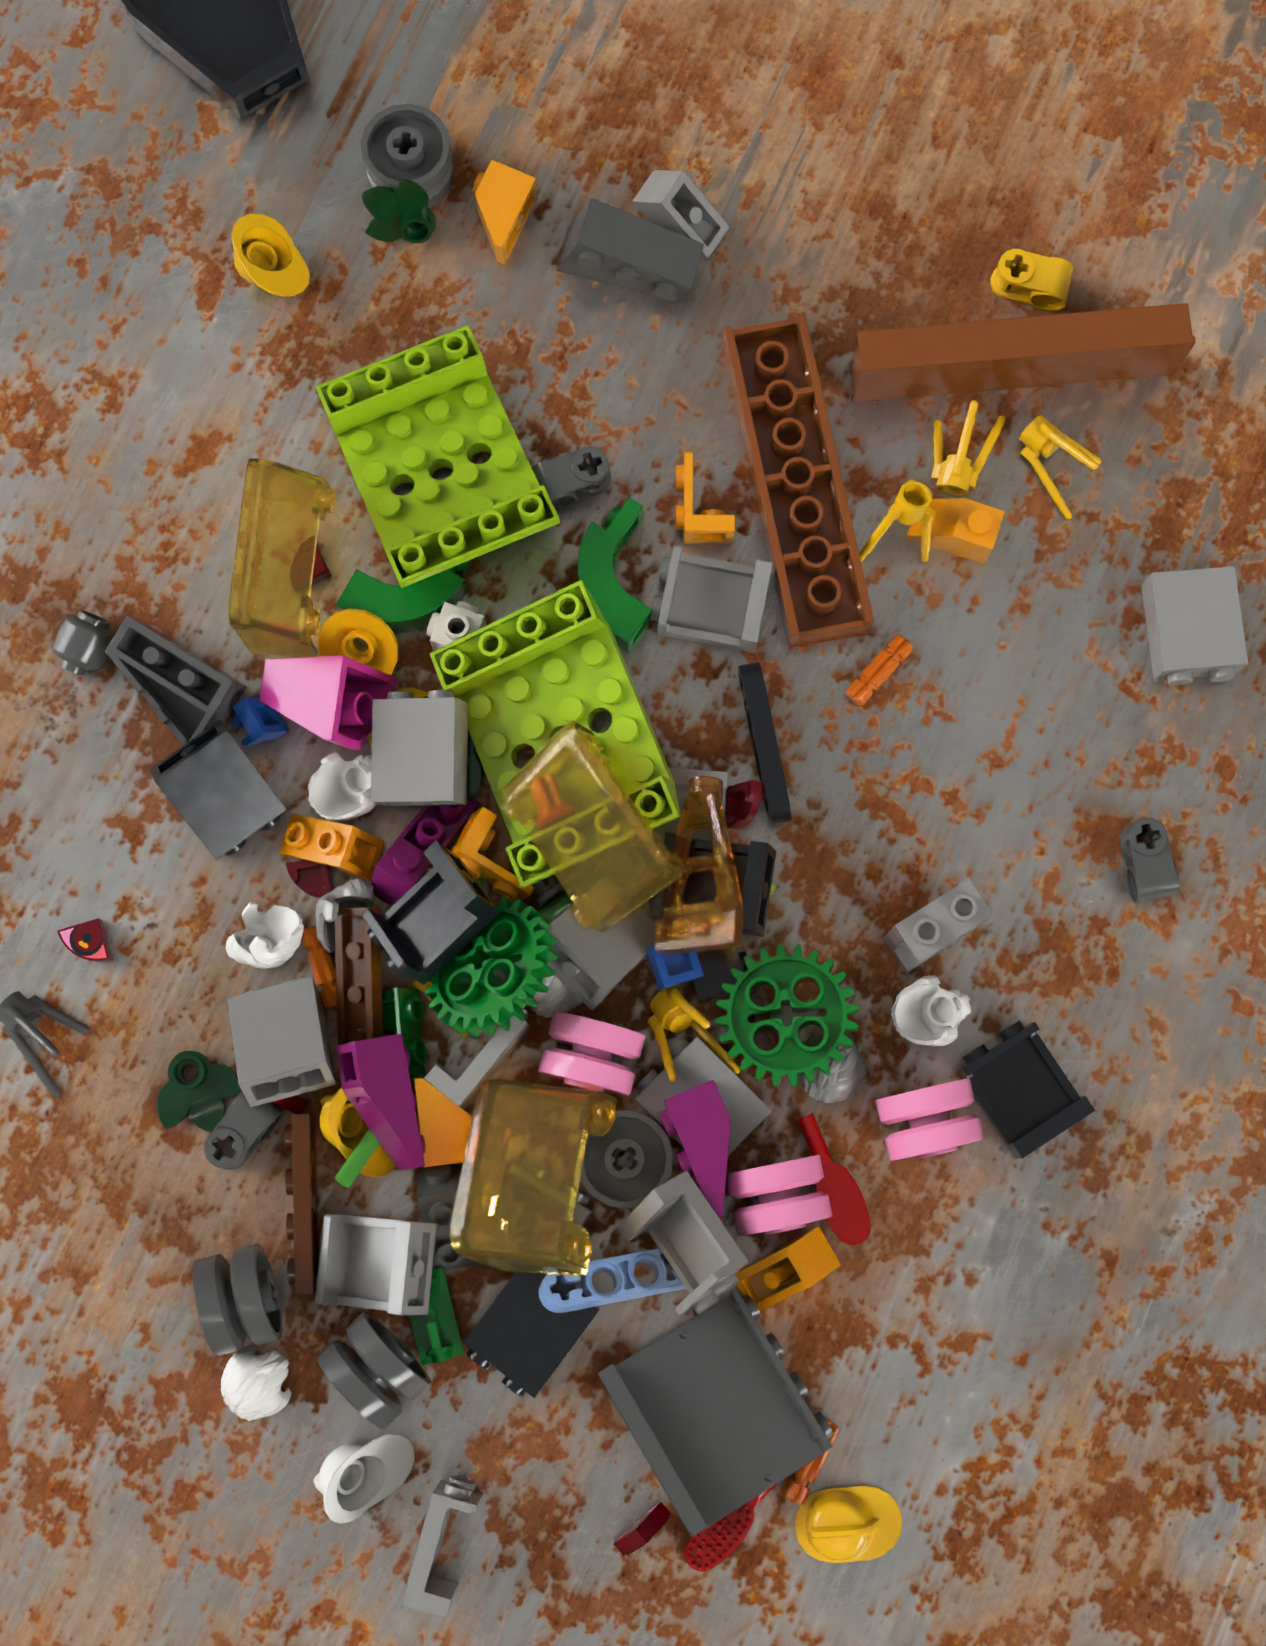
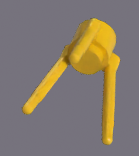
M976 400L970 402L957 455H948L944 462L942 422L939 419L934 421V466L931 479L937 481V490L949 495L965 496L968 495L969 489H975L978 475L1006 421L1005 416L1001 415L998 417L973 467L970 466L971 460L966 457L975 422L978 402Z
M1039 415L1024 429L1019 437V440L1026 445L1020 454L1031 463L1064 518L1070 520L1072 513L1038 456L1042 455L1048 458L1060 446L1092 470H1096L1102 461L1088 449L1062 433L1043 415Z
M912 479L902 485L887 515L859 552L861 562L864 561L896 519L905 525L923 522L921 561L927 562L929 560L932 521L936 511L929 507L932 502V494L926 485Z
M669 987L663 989L653 997L650 1002V1009L654 1015L647 1022L655 1033L669 1081L675 1082L677 1075L664 1029L670 1030L673 1033H680L689 1026L734 1074L740 1073L741 1070L733 1059L730 1060L727 1055L728 1053L706 1030L710 1027V1022L683 997L678 988Z

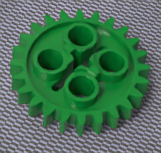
M503 897L499 905L492 900L500 913L429 980L432 985L424 991L428 997L433 999L429 1007L438 1013L437 1018L462 1035L468 1032L473 1037H478L482 1030L487 1035L493 1036L497 1024L506 1031L510 1030V1018L515 1016L521 1021L525 1020L523 1008L526 1005L537 1008L538 1003L533 996L536 992L546 993L549 990L542 981L545 977L555 975V971L547 963L558 958V954L550 948L557 942V939L549 933L552 927L542 918L543 916L532 906H527L520 899L513 903L507 897Z
M778 944L776 956L770 957L764 947L760 948V962L755 963L750 957L745 956L744 960L748 970L743 973L738 969L732 968L731 973L737 981L736 984L722 983L721 985L722 990L730 998L729 1000L716 1001L717 1007L727 1012V1015L715 1019L716 1025L729 1028V1031L719 1037L720 1042L724 1044L734 1042L735 1045L728 1052V1057L730 1060L740 1056L744 1057L740 1066V1070L743 1073L755 1066L757 1068L755 1079L759 1083L769 1073L772 1074L774 1087L778 1088L782 1077L785 1076L789 1077L792 1088H796L798 1076L804 1074L812 1085L814 1084V1070L819 1069L822 1073L829 1076L831 1072L827 1061L832 1059L841 1064L844 1062L842 1054L838 1051L840 1046L853 1048L854 1043L845 1036V1032L858 1031V1024L848 1020L847 1016L858 1013L859 1006L846 1004V1000L855 994L854 988H840V985L846 979V973L840 972L832 976L830 972L834 966V960L829 959L822 965H819L817 963L818 950L816 949L810 953L808 958L802 957L800 944L795 946L792 955H786L783 945ZM806 981L816 984L820 990L818 997L811 1002L798 1000L795 996V989L799 984ZM760 986H769L776 992L773 1002L764 1007L755 1005L751 1001L753 991ZM784 1006H791L793 1013L810 1012L816 1009H825L827 1011L825 1016L820 1017L795 1016L792 1018V1025L784 1026L780 1018L763 1020L756 1023L748 1021V1017L751 1015H780ZM808 1025H816L824 1032L822 1042L813 1047L806 1046L799 1040L800 1031ZM764 1029H772L780 1035L778 1045L769 1051L761 1050L755 1045L757 1034Z

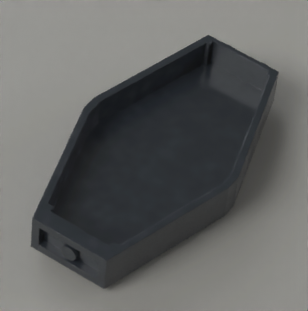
M121 0L138 34L240 119L245 118L310 80L287 0Z

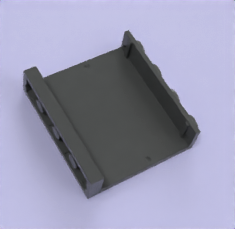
M736 1287L730 1291L728 1297L616 1366L612 1363L598 1372L602 1384L691 1538L833 1447L829 1438L834 1436V1433L820 1411L813 1415L804 1398L809 1396V1392L796 1372L788 1374L780 1361L785 1356L781 1345L772 1332L765 1336L756 1321L761 1317L756 1304L748 1293L741 1297Z

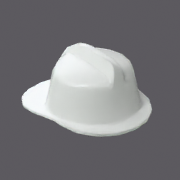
M386 1434L372 1440L363 1447L354 1444L341 1445L327 1456L320 1468V1473L315 1476L313 1481L315 1487L324 1496V1511L330 1520L339 1524L351 1522L370 1507L392 1494L404 1483L412 1470L415 1460L414 1447L409 1439L400 1434Z

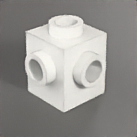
M458 601L456 605L444 602L441 612L433 613L427 627L426 635L431 637L430 643L433 651L487 626L485 616L480 614L481 610L462 601ZM453 625L464 629L459 634L451 633Z

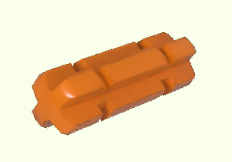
M895 635L885 647L886 651L882 650L862 671L859 676L860 680L856 678L847 688L845 694L853 703L863 706L872 696V690L877 691L897 669L898 662H903L911 653L913 646L902 635Z
M316 925L304 929L301 941L303 947L309 951L306 955L316 984L322 988V991L319 993L323 1005L328 1009L337 1007L336 964L332 953L324 950L321 942L318 940Z
M826 1419L834 1433V1436L829 1438L830 1443L833 1444L839 1427L834 1422ZM829 1451L794 1472L792 1478L787 1477L781 1489V1495L794 1504L801 1506L805 1504L811 1491L808 1485L810 1482L815 1483Z

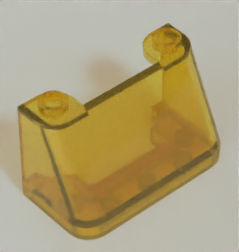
M572 720L560 729L501 789L504 799L500 801V805L514 823L519 820L575 904L570 909L579 924L584 929L592 926L596 931L604 933L688 872V870L676 853L670 855L662 843L663 839L659 833L653 831L608 766L609 760L599 752L603 747L593 732Z
M489 1079L483 1082L476 1096L450 1225L449 1237L454 1251L460 1256L501 1271L586 1276L589 1258L592 1254V1241L587 1230L582 1225L573 1222L588 1135L604 1136L609 1132L616 1118L617 1098L600 1091L505 1079Z

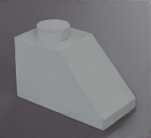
M654 170L632 201L649 222L703 243L702 258L708 259L730 228L684 171Z

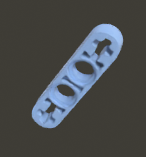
M660 1248L555 1268L542 1280L539 1287V1298L547 1310L554 1313H565L686 1289V1287L674 1270L667 1276L666 1268L672 1266ZM646 1263L654 1269L656 1279L653 1284L644 1285L636 1280L634 1276V1266L636 1264ZM597 1271L607 1272L614 1281L613 1291L609 1293L597 1291L592 1284L593 1273ZM578 1275H581V1288L571 1290L566 1295L565 1300L561 1299L559 1293H551L556 1280L560 1281L562 1287H570L578 1283L580 1280Z

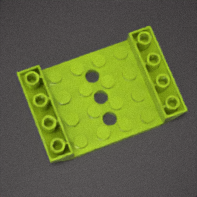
M468 325L315 386L401 588L560 523L559 516L544 485L540 486L487 373L483 355ZM478 452L491 454L490 459L485 463L474 464L470 462L473 455ZM446 467L453 470L452 474L446 479L437 480L432 478L433 473L439 468ZM402 483L414 485L413 490L407 495L399 496L394 494L396 487Z
M579 580L429 653L443 690L454 692V697L468 703V730L513 842L512 845L505 847L521 888L532 885L681 817L673 777L613 632L584 581ZM600 711H609L612 716L610 728L603 733H596L592 726L594 716ZM562 729H571L574 735L572 745L567 750L558 751L554 744L556 734ZM531 746L535 750V761L530 767L521 769L517 764V754L522 748ZM548 775H553L565 804H572L577 815L542 830L537 821L541 812L530 787L534 785L533 780L536 778H545Z

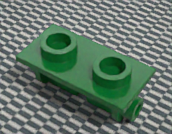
M397 987L393 988L394 990L382 991L383 1031L394 1030V1035L402 1033L403 1043L410 1055L409 1075L423 1076L425 1075L427 1049L422 1039L421 1020L424 1009L419 998V990Z
M444 1268L432 1269L428 1315H409L422 1366L440 1363L452 1357L465 1354Z

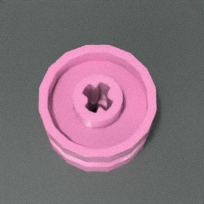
M553 1012L548 1034L553 1040L572 1046V1050L568 1051L558 1048L543 1050L538 1073L564 1080V1084L601 1094L605 1091L630 1097L635 1073L630 1068L613 1063L611 1060L612 1057L630 1061L639 1059L645 1035L591 1018L563 1012Z
M970 1078L875 1100L881 1123L889 1125L908 1120L910 1129L890 1133L884 1139L890 1161L917 1155L918 1159L956 1151L960 1145L985 1139L980 1117L971 1114L951 1119L949 1110L970 1106L975 1100Z
M820 1155L727 1173L726 1183L730 1197L741 1199L757 1196L759 1202L740 1207L733 1213L737 1235L744 1236L766 1232V1235L803 1228L806 1227L805 1223L833 1217L828 1194L817 1191L800 1195L798 1189L801 1186L818 1183L824 1177Z

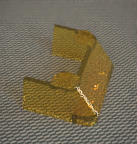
M250 458L246 467L229 597V622L251 653L317 657L318 650L311 638L312 635H318L320 610L313 609L310 594L319 521H324L326 513H333L336 503L335 489L330 487L327 479L269 459Z

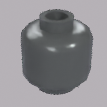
M79 610L77 615L70 614L65 616L52 643L53 652L62 659L60 666L78 675H84L86 669L92 671L102 669L108 659L105 650L115 635L109 629L111 623L100 616L84 610Z

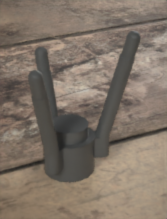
M20 991L14 992L0 1004V1022L5 1025L2 1031L14 1041L42 1083L47 1087L52 1096L57 1098L61 1095L60 1090L22 1036L30 1035L52 1057H58L59 1050L37 1029L42 1021V1017L39 1015L40 1012L84 1035L89 1033V1028L45 1004L36 995L28 999Z

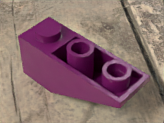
M467 796V805L424 806L376 864L371 880V885L374 886V896L392 907L424 876L428 867H434L423 852L435 841H438L450 850L470 815L479 807L480 802Z
M402 1033L335 1046L343 1092L397 1168L404 1170L425 1166L423 1156L426 1149L423 1135H420L418 1128L416 1093L411 1088L408 1071L410 1055L403 1043Z
M713 1079L665 1099L663 1102L666 1110L659 1112L668 1137L676 1134L678 1136L683 1151L676 1154L682 1171H687L691 1177L694 1176L699 1190L722 1222L731 1120Z

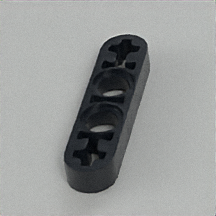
M759 662L739 665V683L759 781L763 782L762 795L769 824L791 821L790 802L761 665Z

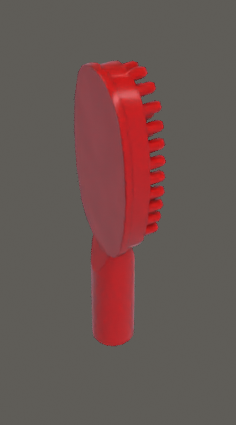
M811 1113L797 1119L812 1156L820 1155L824 1177L818 1183H815L816 1192L821 1191L829 1196L833 1217L826 1220L839 1240L845 1244H861L869 1236L871 1224L864 1197L856 1181L845 1167L834 1163L814 1114Z
M776 1484L692 1538L689 1536L684 1546V1557L688 1565L696 1571H708L723 1562L735 1551L746 1537L754 1522V1509Z

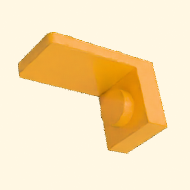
M684 452V465H676V490H684V505H676V530H684V544H733L735 515H725L724 511L716 509L702 511L701 515H693V452Z
M482 807L470 815L451 851L461 858L475 879L481 877L493 885L492 890L500 897H507L510 901L529 897L534 890L532 885L521 888L514 874L478 853V851L483 853L487 849L496 833L491 827L497 815Z
M292 814L279 853L287 857L333 866L357 878L371 881L385 841L355 826Z

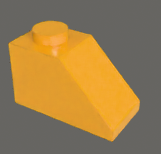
M491 160L486 172L481 171L477 175L472 194L475 196L477 212L498 263L505 265L538 198L537 182L533 176Z
M966 498L932 499L929 507L936 511V515L932 521L930 547L985 564L993 550L1005 511ZM920 521L910 525L906 539L921 544L923 522Z
M412 1075V1086L416 1093L417 1101L416 1116L420 1135L424 1137L426 1146L425 1154H423L425 1166L423 1167L477 1161L476 1149L483 1148L480 1122L473 1123L472 1116L465 1109L458 1107L424 1079L423 1076Z
M818 1226L790 1240L735 1274L739 1279L736 1285L742 1296L747 1293L750 1295L760 1312L813 1286L841 1266Z

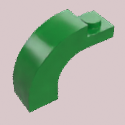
M630 497L622 508L616 505L610 512L604 523V526L607 528L606 530L593 521L591 522L582 539L578 555V581H584L609 624L618 647L628 654L652 621V609L628 594L618 583L613 570L617 556L643 520V505Z
M474 559L403 588L400 585L383 583L356 569L337 601L336 607L338 611L349 608L366 610L380 617L392 629L393 633H406L428 627L434 612H441L444 602L456 605L458 601L463 600L468 592L465 579L458 575L460 573L466 575Z

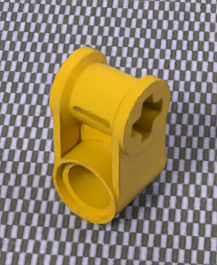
M1011 249L1001 256L998 267L993 271L990 278V286L992 291L1002 299L1033 305L1042 310L1059 311L1066 307L1074 266L1071 262L1062 258L1047 257L1022 249ZM1018 259L1017 263L1013 264L1014 260ZM1009 284L1012 285L1009 290L1006 289Z

